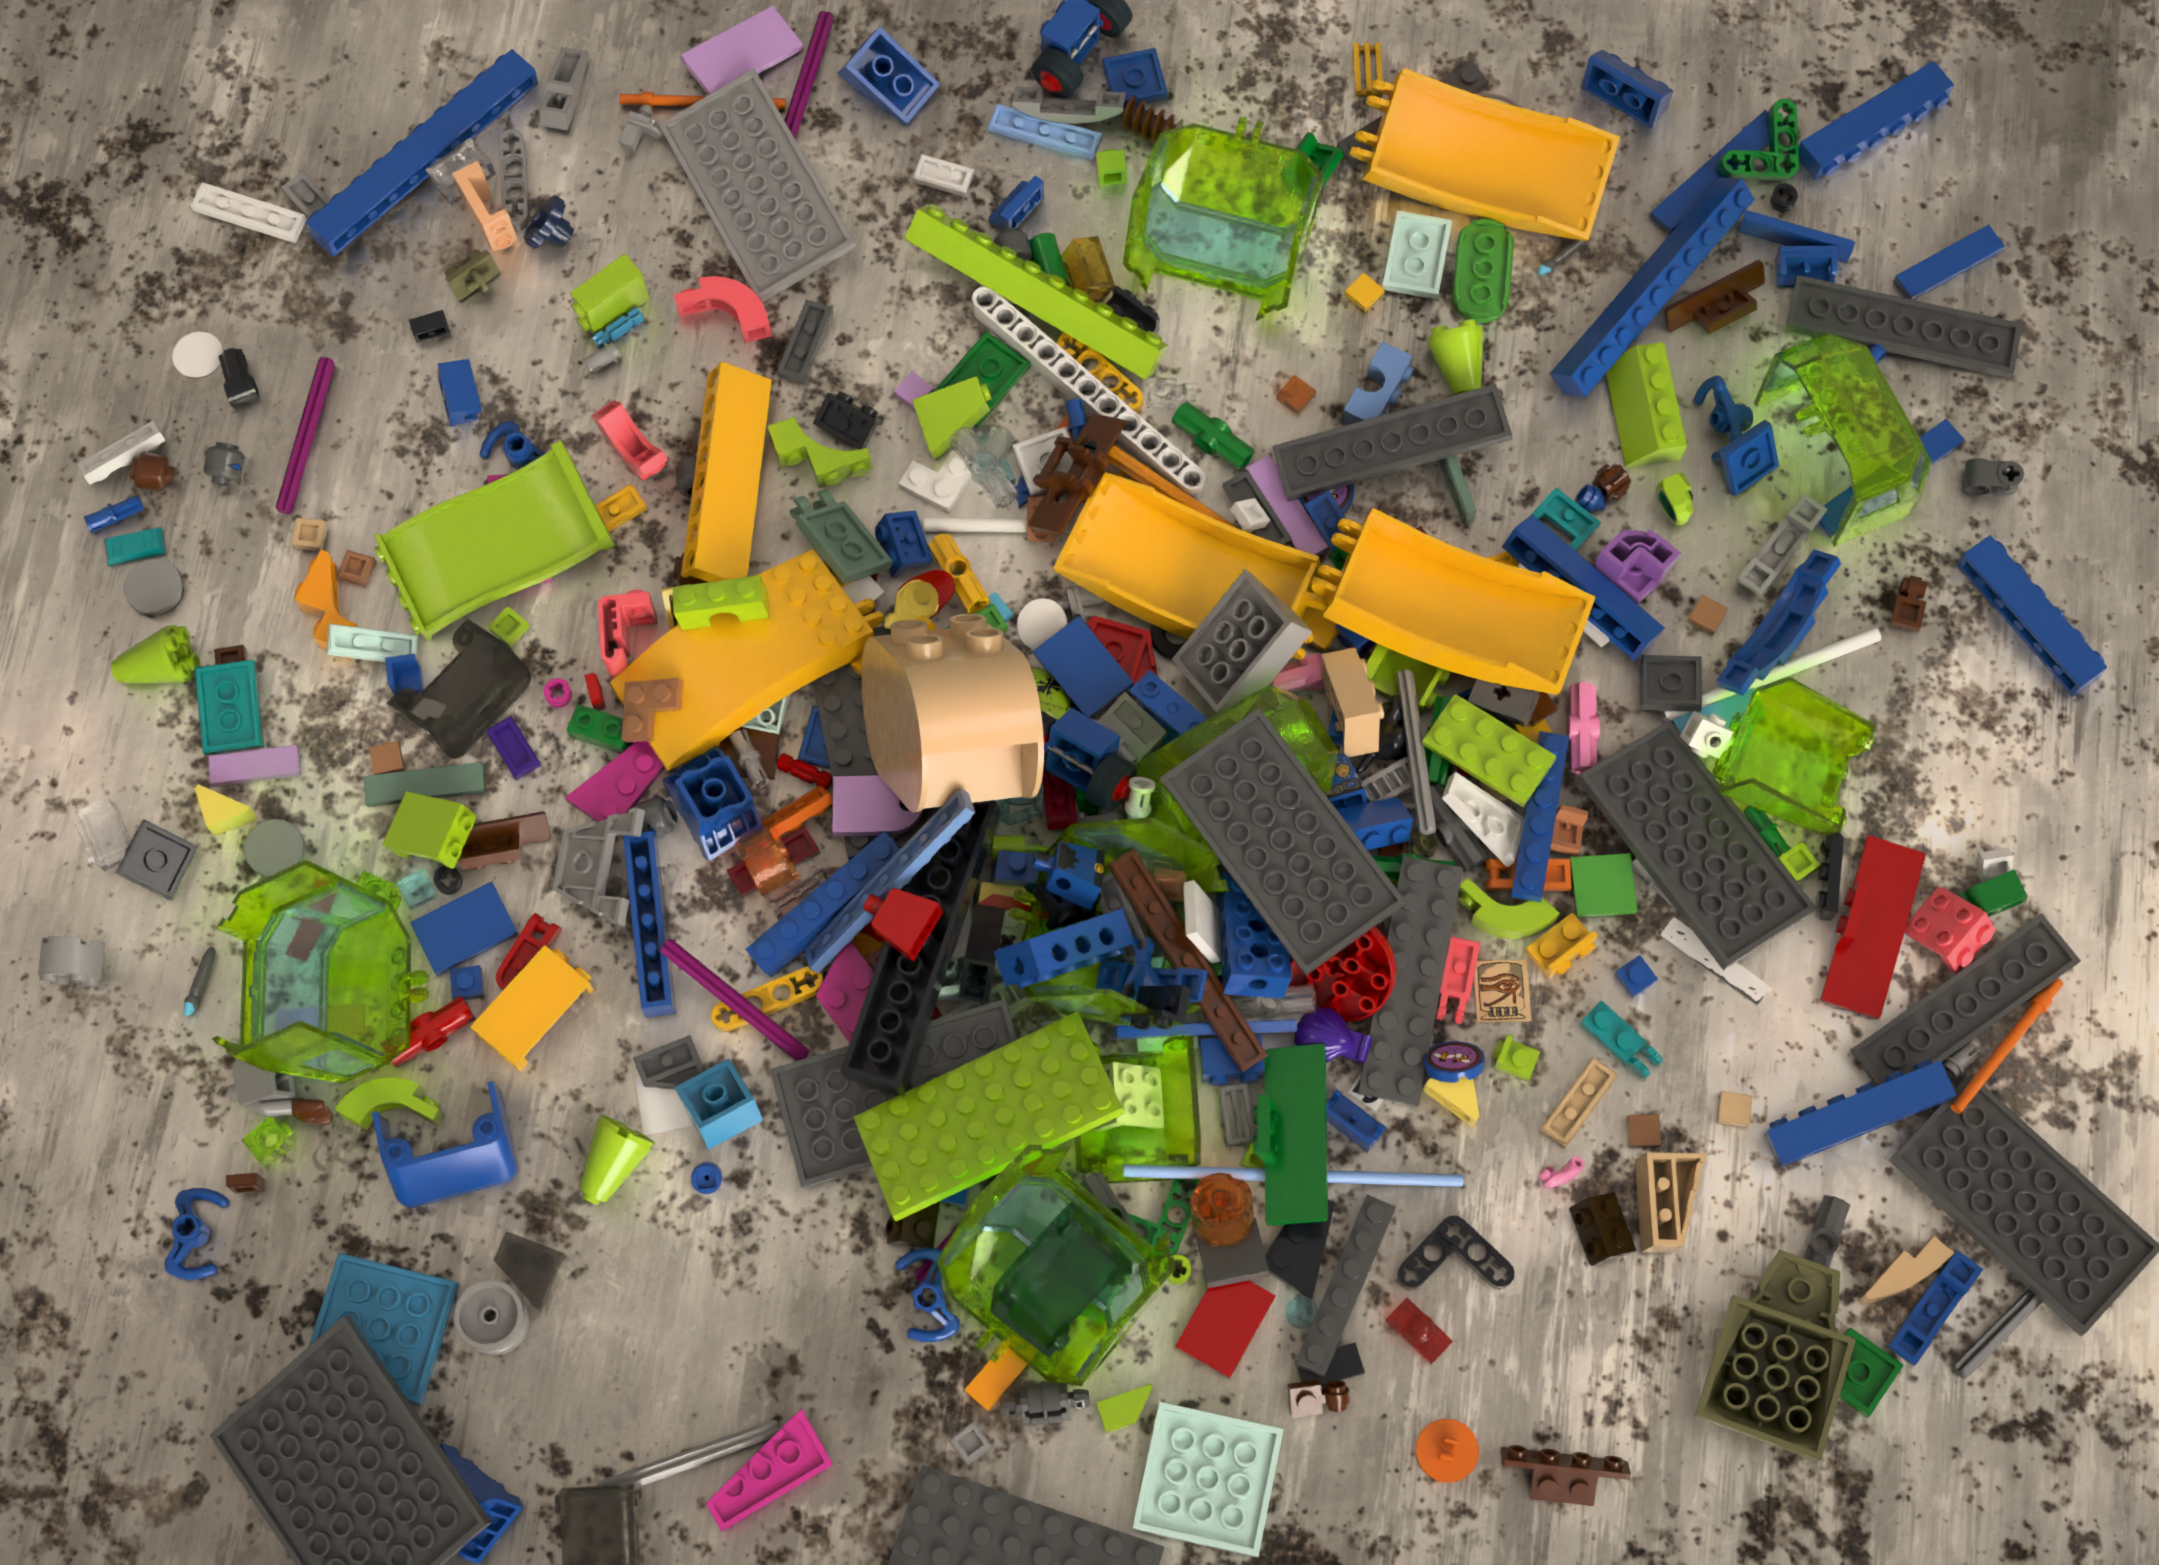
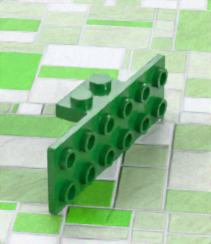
M1321 1043L1266 1049L1265 1051L1268 1056L1265 1057V1094L1257 1095V1106L1253 1107V1121L1257 1125V1135L1253 1136V1150L1265 1164V1222L1268 1226L1327 1221L1326 1047Z

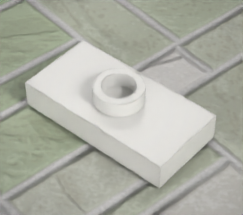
M921 154L913 175V183L966 197L975 172L973 168Z

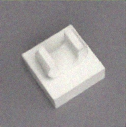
M1255 498L1235 502L1230 508L1233 514L1232 524L1239 523L1242 531L1252 533L1256 529L1265 528L1271 521Z
M1996 845L1992 851L1984 852L1983 848L1978 850L1977 860L1979 863L1977 875L1981 883L2012 870L2013 854L2009 847L2001 849Z

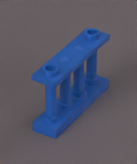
M1151 670L1129 690V693L1139 700L1137 703L1169 732L1161 743L1182 761H1185L1224 733Z

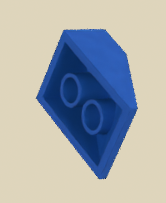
M880 26L868 36L837 72L859 94L905 125L941 85Z

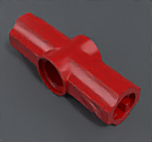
M460 996L435 1012H426L416 1017L410 1023L408 1029L386 1041L382 1046L394 1066L398 1068L422 1052H431L447 1042L449 1035L471 1023L476 1018L463 997Z

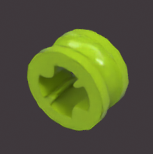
M1182 1255L1170 1256L1164 1263L1163 1274L1165 1279L1173 1285L1184 1284L1191 1275L1190 1261ZM1175 1262L1182 1263V1269L1186 1270L1185 1275L1180 1273L1179 1278L1173 1277V1271L1168 1269L1171 1264L1175 1266Z

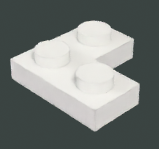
M953 450L938 473L912 461L898 483L899 488L950 513L977 469V462Z

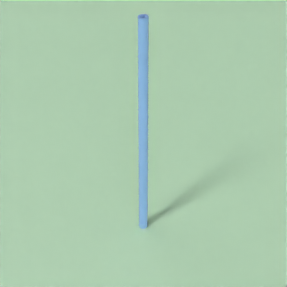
M1123 1164V1177L1265 1181V1169ZM1327 1170L1328 1183L1463 1187L1464 1182L1463 1174Z

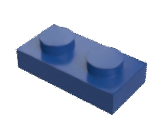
M1328 489L1304 503L1333 553L1336 546L1331 541L1332 536L1335 533H1342V531H1339L1337 524L1341 518L1346 519Z

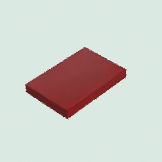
M1249 1280L1208 1288L1176 1343L1175 1348L1230 1379L1276 1295Z

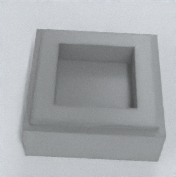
M972 1421L949 1439L950 1444L967 1467L993 1448L975 1421Z

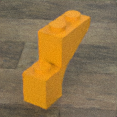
M320 550L317 557L311 560L304 582L297 586L294 600L302 611L322 618L314 626L313 639L319 648L326 650L327 631L330 624L351 627L359 626L339 614L337 566L332 561L328 552Z

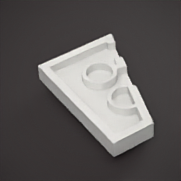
M1457 772L1453 773L1448 778L1442 799L1508 868L1515 861L1521 842L1525 818Z

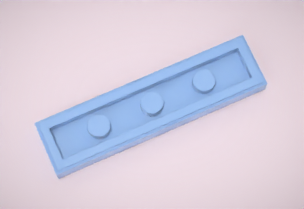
M998 103L988 125L989 132L1090 161H1094L1102 139V133L1067 123L1039 119L1018 109Z

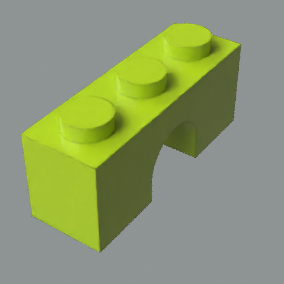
M760 575L673 587V611L682 630L711 626V616L717 613L734 614L740 622L769 618L768 591Z

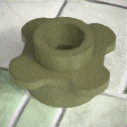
M1416 827L1411 828L1410 846L1412 854L1425 855L1427 858L1432 857L1438 845L1435 833L1422 835Z

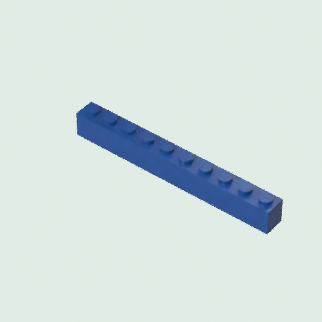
M513 49L505 55L499 56L489 69L479 73L471 84L465 89H460L446 105L437 108L433 116L424 123L418 124L408 137L398 141L384 157L375 160L371 168L362 175L355 177L351 184L341 193L335 194L327 205L321 210L313 212L306 221L310 236L333 257L538 85L535 68Z
M1718 178L1550 372L1551 377L1563 394L1583 397L1589 394L1745 210L1753 203L1755 198L1742 178Z

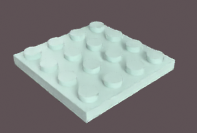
M1159 1402L1132 1529L1258 1558L1284 1429Z

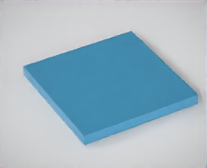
M338 1253L309 1346L339 1319L350 1315L408 1401L422 1406L459 1283Z

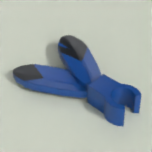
M1149 937L1145 938L1146 946L1141 949L1142 941L1134 938L1133 948L1135 950L1136 964L1122 987L1120 993L1122 1006L1126 1007L1134 1002L1139 986H1163L1156 971L1150 964L1152 962L1154 941Z

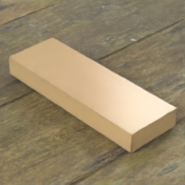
M1593 1057L1539 1131L1565 1149L1615 1081L1618 1074Z

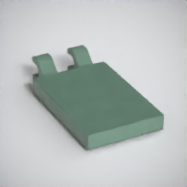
M828 489L817 492V496L821 500L813 502L815 510L811 507L805 496L793 500L797 507L790 509L789 512L796 519L795 524L843 584L890 569L893 562L892 559L845 501L837 503Z

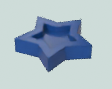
M1021 475L1017 486L1007 490L1008 494L1017 499L1019 509L1027 504L1028 497H1031Z

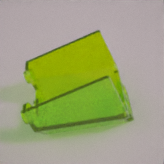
M1791 677L1760 686L1750 695V702L1743 714L1737 712L1731 719L1729 729L1733 732L1731 744L1722 753L1720 758H1717L1713 769L1714 777L1720 780V784L1717 787L1718 791L1726 797L1821 836L1838 833L1847 821L1845 808L1840 805L1836 806L1839 800L1838 792L1841 783L1848 774L1847 766L1850 757L1867 752L1874 743L1873 735L1877 725Z
M1170 1036L1162 1044V1053L1142 1052L1133 1055L1114 1053L1109 1056H1101V1047L1092 1041L1102 1065L1118 1062L1160 1069L1164 1127L1154 1129L1121 1125L1106 1131L1089 1130L1074 1138L1076 1171L1083 1174L1101 1172L1107 1183L1112 1184L1167 1181L1173 1179L1123 1177V1164L1195 1167L1200 1165L1201 1129L1193 1036Z

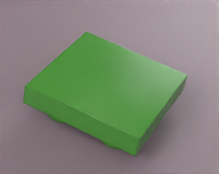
M1630 853L1570 857L1571 881L1577 918L1637 913Z

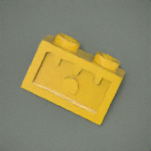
M1572 912L1525 949V952L1549 979L1555 973L1558 976L1564 974L1573 965L1570 961L1578 955L1584 958L1596 947L1594 943L1598 934L1595 931L1590 933Z

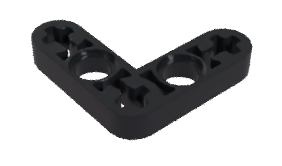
M1454 1215L1445 1218L1410 1254L1397 1271V1280L1400 1286L1406 1290H1416L1454 1252L1494 1289H1505L1511 1284L1515 1275L1514 1267L1464 1219ZM1449 1224L1453 1227L1457 1224L1460 1226L1458 1233L1464 1239L1468 1234L1473 1238L1469 1239L1463 1249H1461L1458 1245L1461 1244L1462 1240L1456 1235L1449 1237L1447 1235L1449 1229L1446 1225ZM1432 1244L1439 1247L1441 1250L1440 1259L1437 1261L1426 1259L1424 1256V1248ZM1479 1244L1485 1249V1257L1482 1260L1476 1261L1470 1258L1468 1248L1471 1245ZM1417 1256L1420 1262L1430 1268V1270L1427 1272L1423 1266L1417 1273L1418 1281L1416 1282L1412 1279L1407 1282L1404 1279L1406 1276L1404 1269L1413 1270L1418 1265V1261L1414 1260ZM1491 1256L1495 1258L1491 1264L1496 1269L1500 1270L1502 1267L1506 1269L1507 1272L1504 1275L1507 1278L1506 1281L1503 1279L1494 1280L1495 1272L1490 1266L1487 1267L1486 1271L1481 1268Z

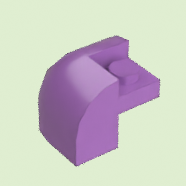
M1625 529L1601 550L1596 559L1595 568L1634 602L1639 604L1662 583L1676 564L1681 552L1660 535L1649 529L1647 532L1638 530L1628 531Z

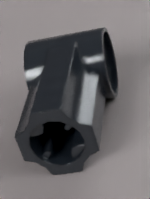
M229 348L223 350V353L218 357L225 378V383H223L224 390L231 407L260 399L253 376L250 375L242 349Z

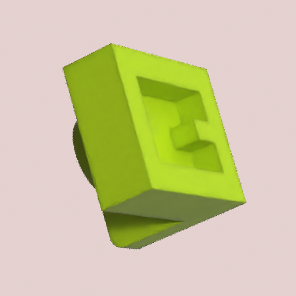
M1508 1034L1505 1041L1498 1040L1492 1057L1496 1058L1497 1061L1494 1068L1529 1082L1540 1051L1513 1041L1514 1036Z

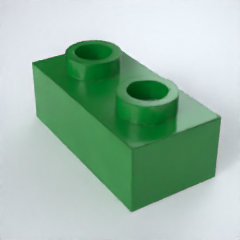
M579 704L576 705L566 730L569 737L620 754L629 745V743L621 740L623 718Z

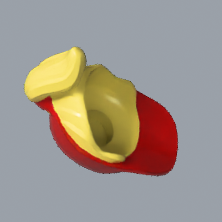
M934 569L917 575L902 584L895 597L894 611L886 614L884 617V628L891 629L890 625L894 622L915 620L921 615L929 620L933 618L953 596L955 583L952 575L947 571Z

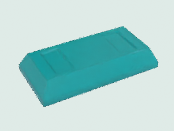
M162 527L104 539L108 566L166 554Z

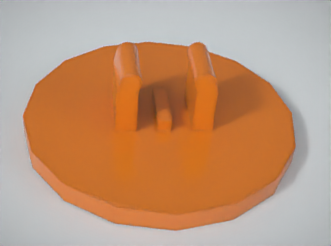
M1440 1419L1431 1422L1421 1431L1416 1441V1458L1420 1468L1428 1477L1438 1482L1454 1483L1463 1480L1474 1470L1478 1461L1479 1446L1474 1433L1465 1424L1454 1419Z

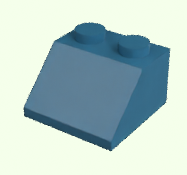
M729 1058L675 1087L694 1127L708 1150L763 1121L754 1097Z

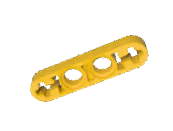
M1066 333L1060 335L1057 345L1081 365L1086 359L1096 360L1098 366L1088 371L1101 383L1106 377L1116 378L1118 381L1117 386L1108 389L1124 403L1125 396L1129 399L1135 397V404L1130 402L1127 405L1136 413L1141 411L1143 407V394L1139 388L1100 353ZM1065 343L1069 345L1075 343L1076 352L1072 348L1065 350Z
M808 966L746 991L741 995L747 1000L754 997L759 998L762 1001L760 1010L768 1016L815 996L824 979L821 972L816 973L810 970ZM811 975L812 978H818L814 981L815 986L809 988L808 984L798 987L801 993L796 995L791 981L796 980L798 986L806 982L805 976ZM777 987H788L791 991L790 996L783 1001L775 999L773 993ZM723 1002L717 1004L712 1010V1022L720 1031L729 1032L749 1024L743 1018H740L737 1013L730 1016L729 1023L725 1024L723 1020L718 1021L717 1019L721 1018L720 1012L726 1010L728 1014L734 1013Z

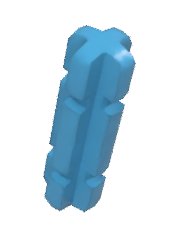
M637 307L626 312L627 316L622 315L606 325L604 331L599 330L594 333L592 339L595 345L601 349L604 347L605 342L609 344L610 340L615 341L630 331L632 325L636 327L642 323L644 317Z

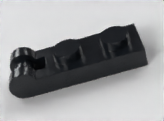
M1837 831L1829 832L1819 847L1821 854L1825 858L1824 863H1820L1821 866L1818 871V880H1822V891L1817 893L1815 906L1817 909H1820L1819 919L1831 921L1838 913L1844 837Z

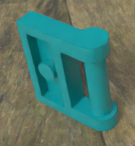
M1557 487L1532 513L1539 520L1544 517L1570 537L1573 541L1569 546L1576 552L1601 525V521Z

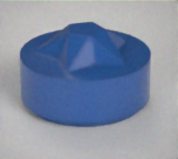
M713 1162L699 1163L691 1174L693 1188L702 1194L715 1192L721 1185L722 1171Z

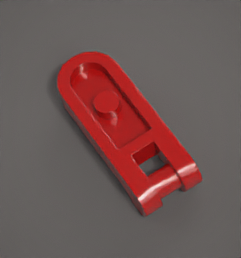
M536 913L530 917L496 972V982L502 991L544 945L548 948L551 947L558 939L562 927L555 923L550 925L544 921V917ZM537 931L544 934L540 941L533 938Z

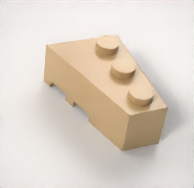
M1356 647L1321 654L1323 685L1329 706L1334 708L1338 722L1335 723L1336 732H1343L1342 753L1349 758L1379 752L1380 719L1384 718V711L1381 702H1376L1375 700L1376 692L1373 680L1367 679L1365 659L1359 658Z
M1646 1152L1635 1160L1641 1252L1672 1253L1684 1246L1693 1210L1691 1207L1695 1191L1698 1190L1701 1167L1706 1158L1705 1153Z

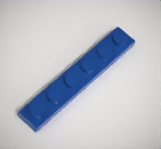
M1543 731L1539 733L1538 745L1557 757L1527 802L1511 894L1513 898L1536 902L1542 901L1569 736Z

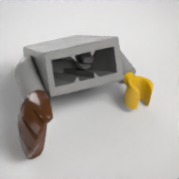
M290 1024L284 1029L283 1034L279 1035L276 1032L252 1040L242 1057L233 1063L234 1084L230 1085L227 1089L228 1096L232 1101L238 1102L241 1106H249L253 1112L267 1116L293 1115L300 1121L309 1124L327 1125L332 1123L333 1114L329 1107L325 1106L323 1100L294 1099L296 1091L288 1047L285 1042H289L294 1047H299L305 1043L303 1036L299 1035L292 1038L294 1034L302 1032L299 1026Z

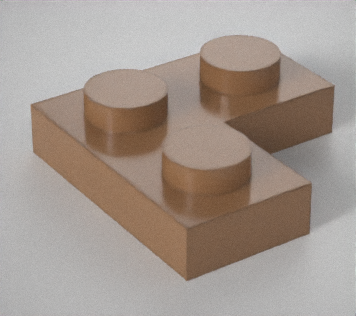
M673 678L625 682L621 740L627 743L653 741L655 712L682 709L683 681Z

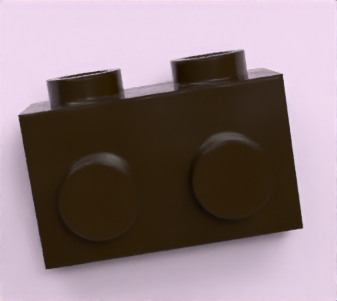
M1615 1192L1586 1198L1569 1208L1590 1266L1598 1265L1608 1259L1630 1255L1637 1251Z
M940 1202L934 1203L898 1221H895L892 1215H890L886 1224L887 1244H905L918 1248H933Z

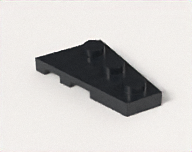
M1329 1199L1327 1221L1285 1224L1265 1255L1269 1274L1310 1300L1313 1298L1335 1203Z

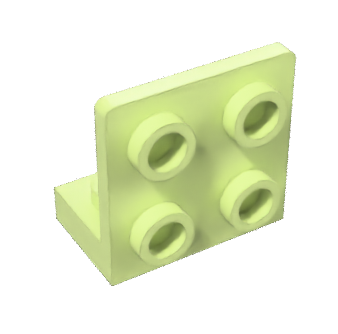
M1118 1062L1103 1065L1125 1114L1093 1130L1106 1131L1121 1125L1154 1129L1163 1128L1164 1113L1160 1069Z

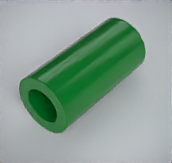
M1041 233L1031 238L1029 243L1033 261L1041 267V271L1048 275L1059 276L1065 281V285L1070 287L1071 284L1055 235L1052 233Z

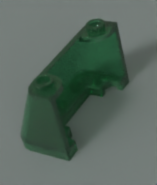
M1071 1202L998 1279L992 1291L990 1313L1049 1358L1056 1350L1060 1352L1066 1347L1070 1340L1068 1335L1070 1324L1108 1284L1112 1287L1118 1284L1122 1286L1128 1281L1133 1272L1132 1262L1083 1209L1074 1202Z

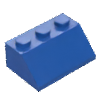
M1604 50L1592 54L1588 59L1581 86L1583 90L1651 129L1669 106L1673 90L1665 83L1654 80L1641 69L1628 65L1617 55L1609 54Z

